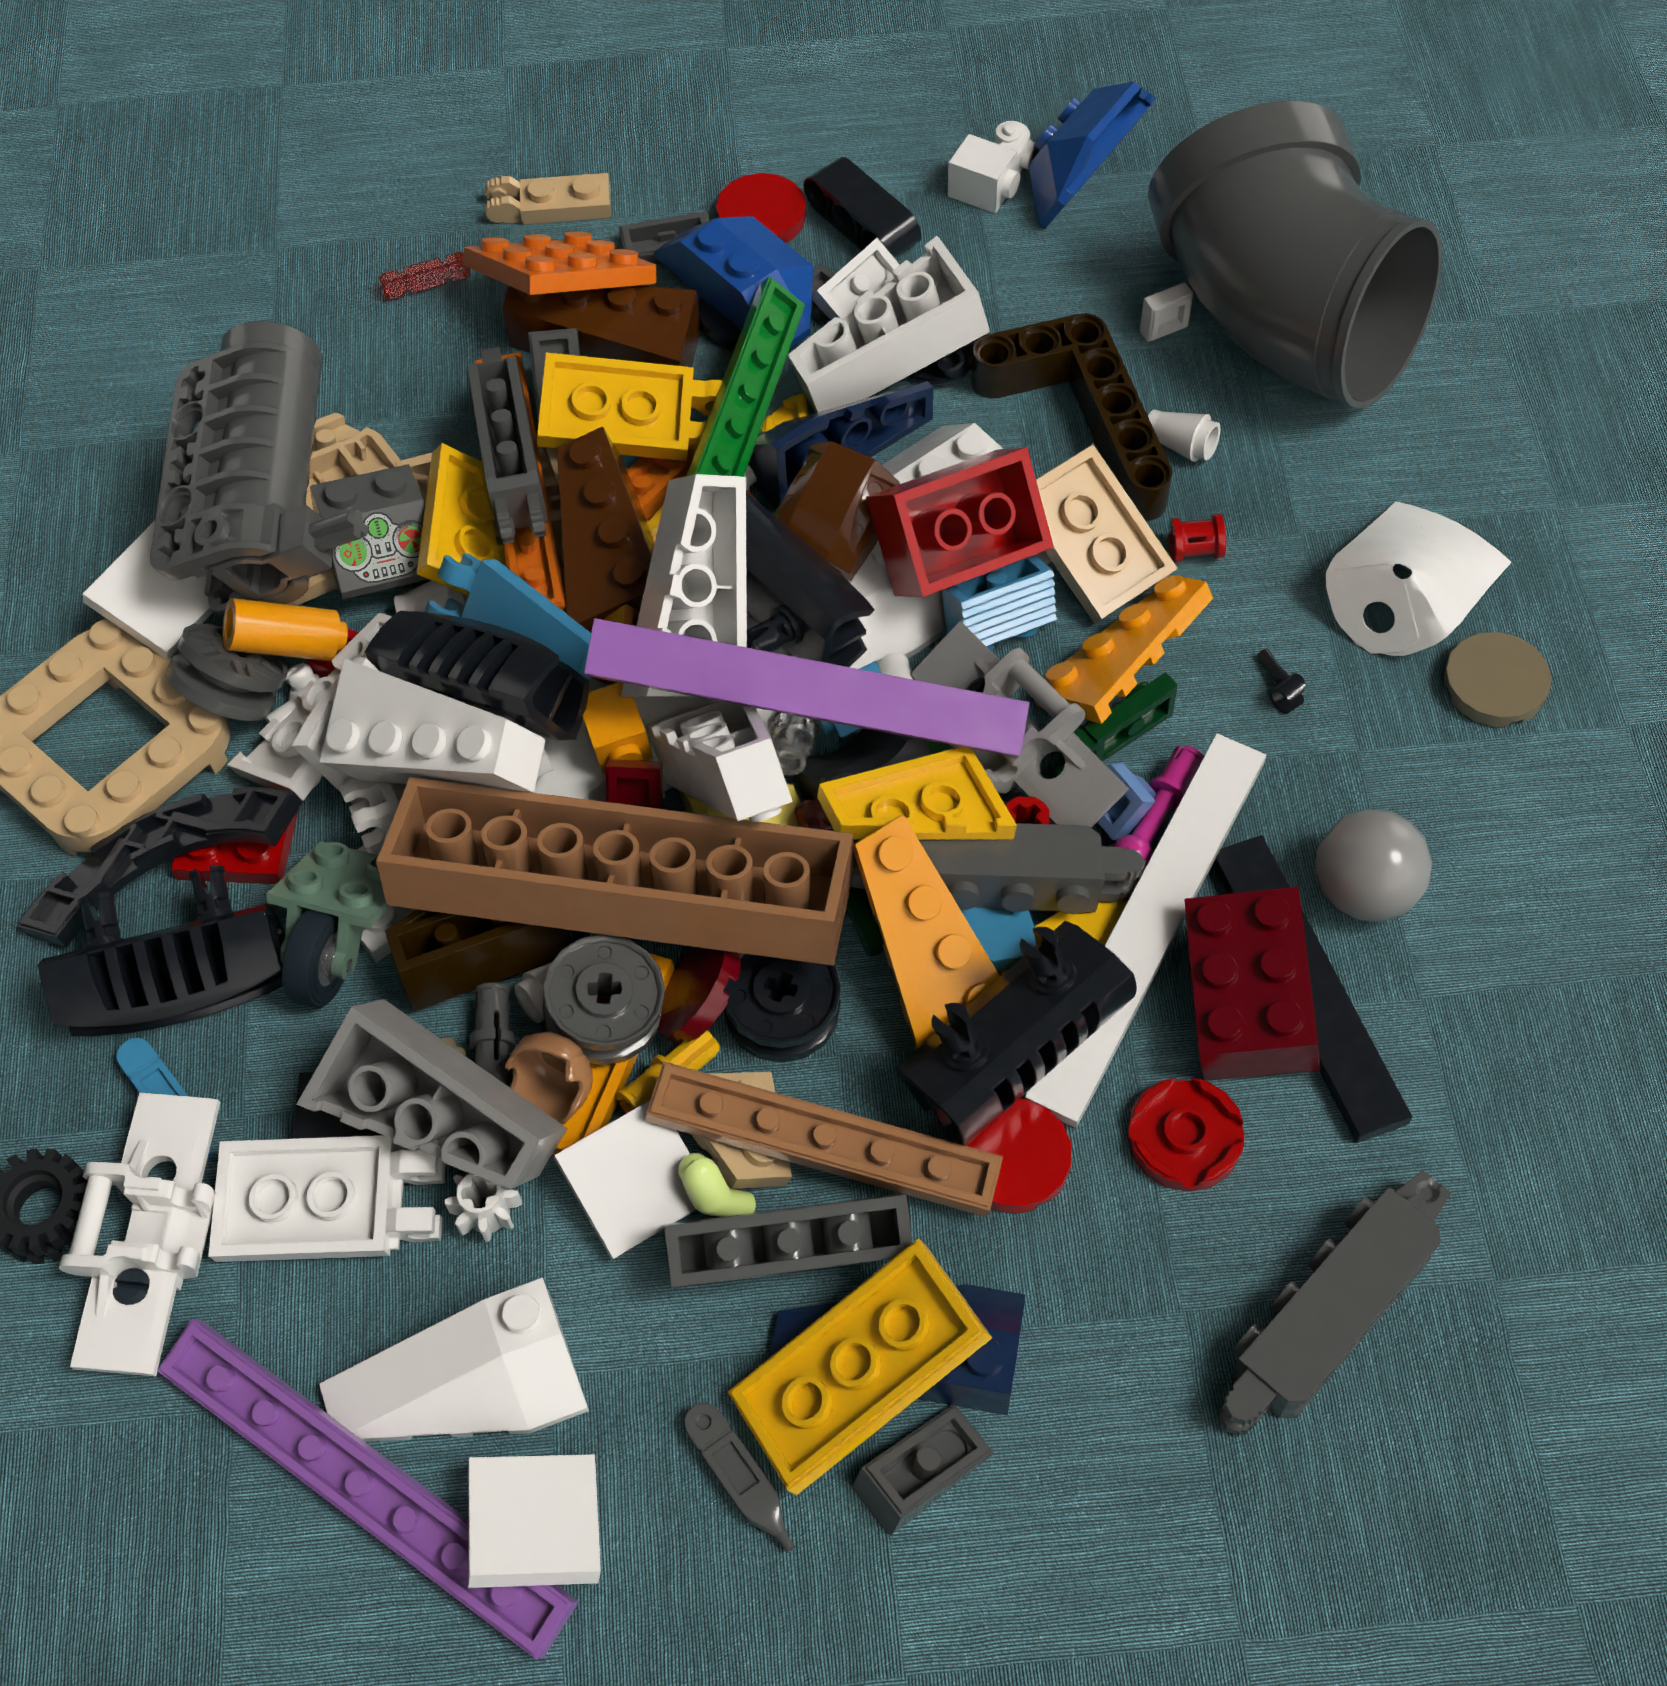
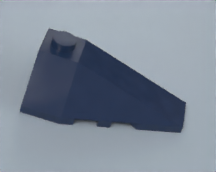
M928 381L785 421L767 432L760 433L748 463L756 476V482L753 485L777 509L807 460L811 444L833 441L868 457H873L933 419V386Z
M968 1284L957 1285V1289L992 1336V1339L918 1399L947 1405L955 1404L958 1407L1008 1415L1026 1294ZM838 1302L779 1310L769 1358Z

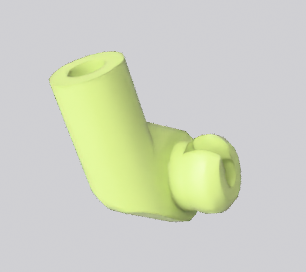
M692 1153L682 1159L678 1168L679 1177L682 1179L687 1195L695 1209L705 1215L716 1217L754 1213L756 1202L753 1194L747 1191L730 1189L713 1160L706 1158L700 1153Z

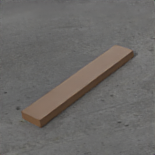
M664 1061L646 1113V1122L984 1217H988L1003 1159V1156Z

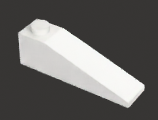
M543 1277L483 1299L319 1383L327 1414L365 1442L410 1440L413 1436L450 1434L452 1437H471L473 1433L508 1431L509 1434H527L589 1411L553 1301Z

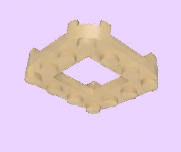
M108 619L96 622L90 630L70 640L0 696V790L46 830L63 851L73 856H76L78 852H92L90 848L100 840L110 836L122 826L138 817L157 809L204 768L207 767L216 775L228 761L225 751L230 740L231 726L227 717L207 711L185 699L172 688L166 678L171 657L168 660L161 657ZM107 682L116 690L122 688L163 723L166 728L92 789L87 791L32 741Z

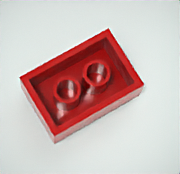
M1027 447L994 450L866 496L894 596L925 597L1054 548Z

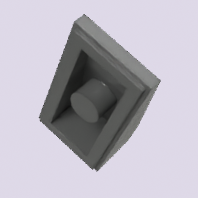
M953 1404L864 1465L853 1483V1488L883 1529L889 1535H892L991 1457L993 1450L958 1407Z

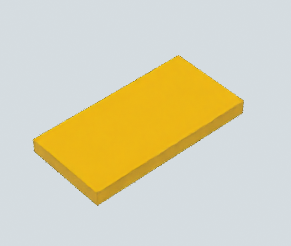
M918 1238L728 1391V1394L786 1489L797 1496L990 1341L992 1336L927 1245Z

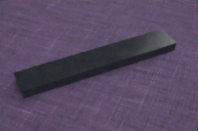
M1263 835L1221 848L1213 862V866L1227 894L1290 887ZM1302 910L1318 1038L1319 1072L1356 1143L1407 1126L1413 1116Z

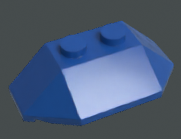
M1136 82L1094 88L1082 103L1075 97L1057 118L1063 123L1061 127L1057 129L1051 124L1034 144L1040 152L1030 163L1029 172L1038 223L1044 229L1048 227L1157 99Z
M753 216L716 218L687 229L654 251L656 259L689 287L697 290V293L741 331L759 284L770 276L805 304L790 348L810 335L813 265Z

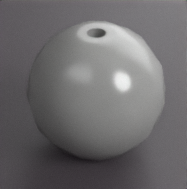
M1364 809L1343 816L1327 832L1317 848L1315 874L1321 893L1337 911L1358 921L1384 922L1403 916L1423 896L1430 884L1432 857L1426 838L1410 820L1390 810Z

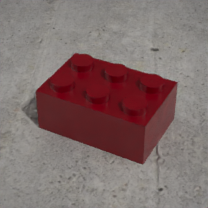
M1299 886L1184 899L1199 1056L1204 1080L1319 1071L1318 1038Z

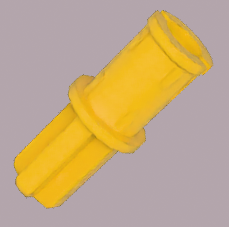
M707 1030L695 1040L688 1043L683 1041L665 1057L660 1054L652 1058V1065L643 1074L616 1093V1098L621 1101L619 1103L627 1114L651 1100L663 1061L698 1071L716 1056L720 1050L719 1043Z

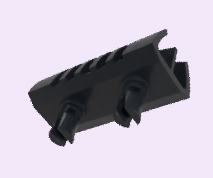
M746 493L747 615L758 623L747 630V648L774 652L782 647L793 657L850 667L867 650L861 639L862 636L866 635V629L859 617L870 616L875 609L823 556L779 518Z
M399 611L380 628L365 650L367 659L380 672L501 716L531 732L556 740H576L583 721L582 715L587 706L590 681L567 664L559 661V655L545 645L514 631L456 616L429 612Z
M220 865L210 866L211 892L208 890L204 877L196 869L189 873L199 916L198 919L191 923L125 939L121 938L114 893L99 892V916L94 903L83 896L78 899V906L81 908L87 945L80 950L43 958L38 964L42 988L53 1025L69 1027L71 1036H103L129 1033L197 1019L266 995L283 986V963L280 959V952L285 939V933L281 922L268 904L236 912L232 911L225 879V867Z
M1064 921L1054 931L1048 927L1032 928L1036 946H1031L1021 938L1020 950L1024 957L966 1007L959 1003L944 1004L949 1022L944 1024L933 1014L931 1023L936 1033L895 1067L903 1083L924 1112L933 1110L942 1127H946L951 1123L954 1124L959 1137L958 1141L961 1145H968L1135 997L1137 986L1134 973L1112 951L1078 925Z

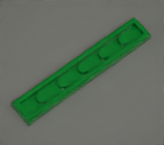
M770 276L758 286L687 476L702 474L744 477L805 307L803 302Z

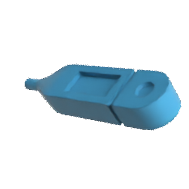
M131 1038L119 1047L116 1056L118 1064L139 1093L188 1096L145 1039ZM211 1149L207 1159L211 1158L214 1154Z

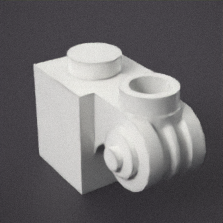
M1006 121L999 124L996 128L995 143L968 134L949 161L948 197L996 214L1005 199H1011L1015 195L1020 182V172L1023 168L1029 170L1030 163L1040 151L1034 146L1036 142L1030 139V131L1026 125L1017 121Z

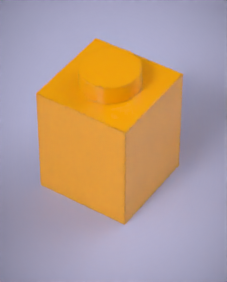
M621 682L589 692L586 710L582 715L603 775L606 774V764L609 759L647 761L654 758L634 697H621L624 684Z

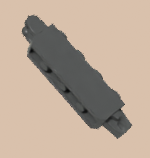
M500 347L481 350L482 363L467 365L485 479L498 532L501 534L503 544L515 542L516 528L530 526L535 538L547 536L545 523L548 522V516L517 358L513 356L502 359Z
M1016 823L1017 829L1013 840H919L960 910H968L974 907L1006 909L1012 912H1023L1026 910L1062 911L1068 914L1096 912L1099 901H1129L1139 882L1136 878L1141 877L1142 869H1144L1146 863L1140 851L1137 852L1135 849L1102 846L1100 834L1089 826ZM853 851L851 887L865 889Z
M1422 1170L1396 1192L1388 1187L1376 1202H1373L1366 1196L1357 1205L1344 1223L1351 1231L1339 1244L1329 1238L1310 1260L1308 1267L1314 1273L1301 1287L1294 1280L1291 1281L1270 1307L1277 1314L1264 1330L1255 1323L1234 1347L1232 1352L1239 1359L1231 1374V1378L1236 1383L1232 1386L1231 1392L1228 1391L1227 1397L1224 1398L1222 1408L1218 1411L1220 1415L1217 1419L1220 1420L1224 1432L1235 1434L1237 1437L1240 1434L1245 1436L1247 1431H1251L1252 1426H1256L1268 1410L1279 1419L1298 1417L1430 1261L1431 1254L1441 1243L1439 1226L1434 1221L1451 1194L1447 1188L1436 1182L1432 1176Z

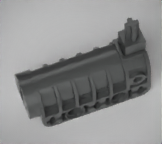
M255 321L233 327L223 336L220 352L189 364L181 372L175 385L150 563L155 570L173 581L191 576L199 578L207 575L204 594L208 597L210 608L222 617H224L226 605L230 598L288 604L298 600L308 590L310 575L332 568L333 550L335 547L358 540L368 534V526L362 522L363 514L356 508L324 519L306 505L323 357L319 347L309 336L293 327L275 322ZM201 420L198 427L193 431L194 425ZM189 505L187 511L181 517V511Z

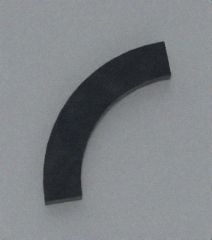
M243 787L233 789L232 794L209 798L204 793L194 795L146 813L93 845L90 849L94 854L78 865L68 876L64 872L58 875L35 900L17 927L27 936L67 947L84 925L81 908L78 906L79 898L87 897L94 903L97 911L99 909V892L116 894L128 883L150 869L197 849L229 843H260L276 846L301 806L302 801L294 791L275 788Z

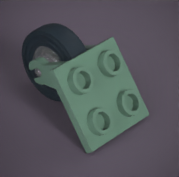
M320 841L266 893L267 903L287 908L285 939L281 947L280 959L283 963V988L289 999L312 1007L325 1006L339 992L344 980L347 978L348 970L354 971L363 928L370 929L390 907L386 905L376 863L378 855L351 849L338 842Z

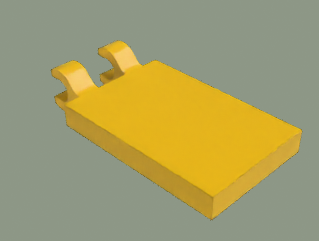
M546 352L537 447L557 448L603 426L620 455L687 461L688 449L696 452L707 421H690L691 408H695L703 415L709 417L722 381L693 380L694 367Z

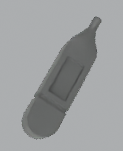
M699 1403L693 1406L685 1417V1429L691 1443L698 1453L702 1454L703 1460L743 1518L752 1526L775 1537L786 1553L792 1551L795 1545L785 1532L779 1498L767 1477L734 1430H731V1426L720 1410L709 1403Z

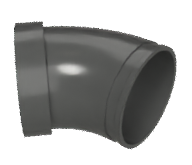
M1278 101L1244 108L1216 119L1192 133L1173 148L1159 164L1150 181L1148 200L1164 250L1170 257L1180 263L1185 277L1205 310L1224 333L1254 360L1285 380L1325 398L1338 399L1341 403L1356 409L1371 406L1381 399L1398 380L1413 356L1430 318L1442 268V241L1438 228L1432 221L1420 217H1409L1404 212L1384 206L1365 194L1359 187L1361 180L1360 167L1345 124L1334 111L1325 106L1305 101Z

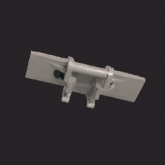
M959 621L911 673L918 681L1011 698L1021 686L1053 718L1047 726L1040 730L1027 717L1021 756L1019 757L975 749L973 751L998 793L1006 794L1020 786L1029 797H1036L1046 804L1050 811L1049 817L1057 825H1078L1092 828L1129 790L1074 733L1083 722L1086 715L1085 711L1076 703L1070 705L1029 664V656L1021 648L1013 649L1000 660L963 622ZM949 745V747H950L951 749H954V748H958V747H959V746ZM1051 752H1061L1065 759L1063 771L1056 778L1044 779L1040 774L1042 759Z

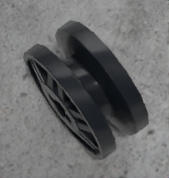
M739 953L741 959L739 977L736 979V982L729 978L723 990L730 994L724 1009L727 1028L739 1046L759 1059L781 1063L804 1059L822 1048L836 1030L840 1013L841 986L836 966Z

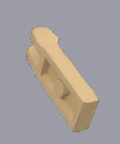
M608 173L520 179V182L511 176H501V178H491L485 184V195L489 199L487 204H485V215L490 222L493 221L495 224L522 222L523 225L606 219L611 216Z

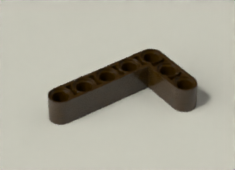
M1088 313L1075 314L980 337L975 342L971 381L972 387L977 394L990 399L1001 398L1069 382L1102 458L1145 521H1151L1164 514L1168 503L1172 469L1110 332L1101 318Z

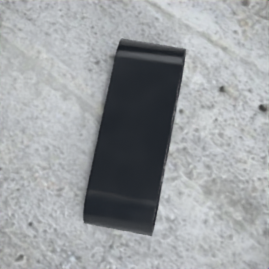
M840 157L804 180V192L811 206L861 251L878 238L895 258L921 241L920 226L909 209L848 158Z

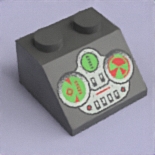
M409 464L310 486L313 510L322 518L326 519L356 508L363 514L362 522L368 526L367 536L335 547L333 550L331 571L342 600L428 580L417 574L425 504Z

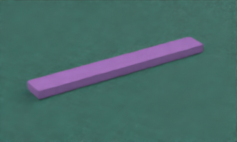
M594 618L584 676L1012 757L1021 756L1030 704L1027 701Z
M191 1318L157 1371L533 1658L538 1660L545 1657L579 1603L577 1599L558 1585L468 1588L467 1517L204 1321Z

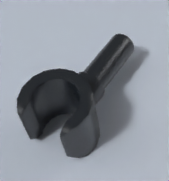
M1269 649L1260 651L1258 658L1277 684L1269 691L1270 699L1281 713L1288 714L1304 703V697L1301 693L1305 690V680L1297 673L1289 676Z

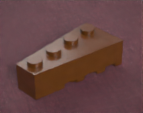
M637 285L529 295L509 286L502 307L510 346L531 353L528 332L577 328L580 356L692 367L701 331L697 290Z
M603 426L557 447L567 615L588 631L593 626L594 618L603 620L625 604L640 611L655 545L624 460Z

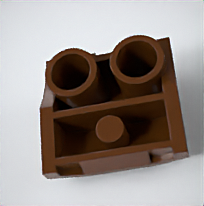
M833 441L811 444L807 460L792 482L783 501L773 514L841 572L848 581H852L878 542L866 496L899 485L900 482L876 459Z

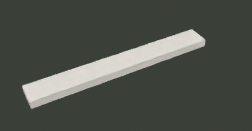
M1216 734L1105 944V947L1112 951L1134 973L1137 986L1135 997L1034 1085L1025 1096V1099L1048 1108L1060 1121L1077 1128L1186 917L1184 899L1196 897L1265 763L1266 754L1220 734Z

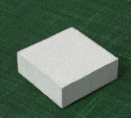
M1185 282L1144 298L1140 333L1147 342L1188 327L1193 292Z

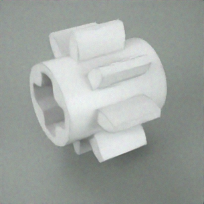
M470 1173L465 1177L459 1175L453 1177L457 1185V1196L445 1199V1205L450 1214L459 1215L455 1225L462 1236L469 1233L473 1228L482 1234L485 1242H489L492 1236L491 1233L498 1231L502 1227L510 1230L514 1228L510 1218V1208H517L522 1205V1199L517 1190H507L508 1188ZM487 1197L485 1201L486 1207L479 1208L482 1204V1198Z

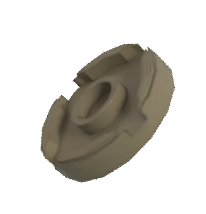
M1501 632L1477 633L1462 640L1453 649L1447 660L1442 680L1444 688L1446 689L1447 686L1448 692L1452 696L1450 701L1457 711L1477 723L1492 727H1508L1510 722H1518L1520 720H1523L1522 723L1526 722L1539 712L1549 695L1552 677L1548 662L1536 647L1517 636Z

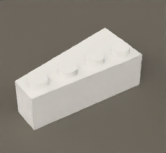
M695 474L669 480L637 621L638 627L747 647L746 477ZM626 683L623 684L621 697H695Z

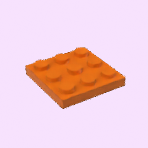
M587 232L564 233L563 240H551V237L546 235L523 236L522 243H510L505 238L491 237L481 239V246L464 247V266L529 295L656 284V264L638 258L637 251L615 249L614 242L592 240V234Z

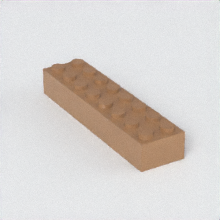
M409 777L376 863L386 905L834 966L853 878V834L766 822H751L750 820L736 821L733 818Z

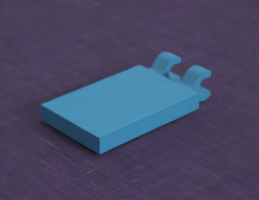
M463 554L461 562L458 563L449 555L444 556L438 576L450 585L469 591L465 607L453 598L447 599L444 608L440 607L433 600L428 601L424 612L472 619L524 635L545 645L559 655V661L567 664L589 680V676H584L591 633L497 559L481 560L480 562L470 554Z

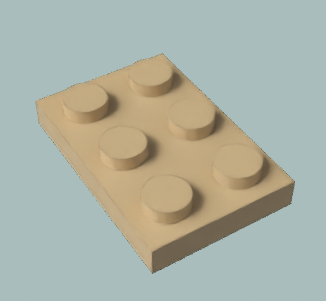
M1094 445L1089 446L1036 480L1054 548L1045 552L1094 624H1097L1178 569Z

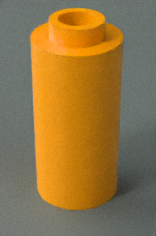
M230 598L226 605L223 620V644L227 651L332 661L337 652H340L347 643V624L345 621H340L337 610Z

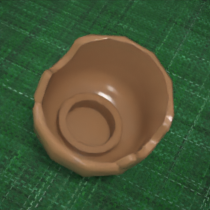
M552 1032L533 1033L524 1036L505 1063V1069H513V1081L510 1088L561 1124H565L583 1106L592 1088V1070L583 1050L569 1038Z

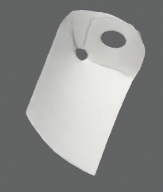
M1396 501L1335 555L1326 571V589L1336 621L1356 646L1365 649L1370 654L1381 653L1391 656H1405L1434 646L1445 639L1464 620L1483 594L1511 564V561L1494 546L1463 525L1440 514ZM1395 564L1406 566L1411 570L1412 574L1406 579L1397 578L1394 575L1393 566ZM1382 602L1392 609L1395 621L1389 631L1377 633L1366 626L1363 613L1368 604Z

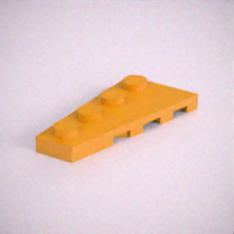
M900 815L854 843L853 851L872 913L876 916L882 935L883 949L889 967L892 968L901 997L899 1000L906 1022L909 1023L917 1049L936 1033L931 1023L933 1014L944 1024L949 1022L944 1004L959 1003L966 1007L994 983L1000 975L905 816Z

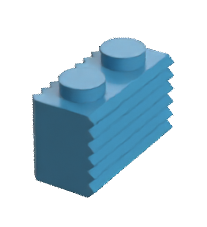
M1036 555L943 589L946 635L961 621L990 650L994 648L996 643L1013 637L1025 638L1033 636L1038 632L1039 627L1058 620L1055 615L1057 610L1054 605L1056 603L1054 595L1056 593L1053 588L1055 583L1053 581L1054 573L1052 569Z

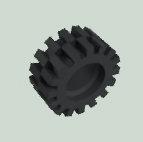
M37 1148L26 1150L27 1161L22 1162L15 1154L7 1159L12 1169L7 1173L0 1169V1246L15 1259L25 1262L26 1258H28L33 1264H44L45 1254L56 1262L61 1260L63 1255L61 1248L66 1245L71 1247L88 1180L83 1177L84 1171L67 1154H64L62 1157L57 1150L47 1148L43 1156ZM48 1187L59 1190L61 1202L57 1210L47 1220L36 1225L22 1223L20 1210L32 1194Z

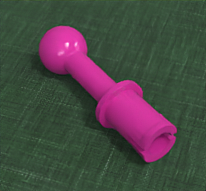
M1182 746L1175 747L1163 772L1149 783V786L1156 793L1154 797L1156 802L1139 821L1132 835H1125L1116 840L1112 847H1122L1123 849L1129 847L1131 850L1140 851L1141 856L1146 861L1142 874L1153 855L1150 845L1171 809L1177 810L1204 758V755L1194 747L1185 746L1184 749Z

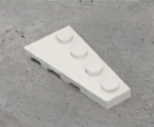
M378 613L332 659L335 669L327 677L320 678L315 682L311 680L297 694L302 702L281 723L274 717L259 732L264 740L247 757L239 752L227 766L241 778L268 788L294 791L300 800L304 801L310 791L320 782L322 774L291 745L313 708L340 676L344 658L354 662L357 658L366 657L365 650L380 628L392 616Z

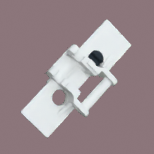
M139 1093L121 1163L89 1162L85 1165L83 1177L88 1182L69 1254L62 1255L59 1264V1270L65 1273L92 1277L70 1364L72 1369L156 1377L176 1291H181L183 1279L196 1278L198 1276L211 1220L215 1194L212 1187L202 1183L221 1103L218 1099ZM170 1161L176 1164V1175L173 1181L148 1177L150 1170L161 1162ZM114 1185L133 1203L131 1218L125 1241L112 1240L111 1244H108L106 1254L97 1256L94 1254L111 1187Z

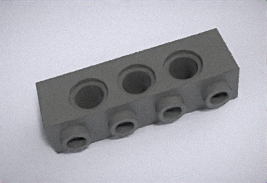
M906 1194L671 1223L664 1226L671 1288L893 1259L913 1243Z

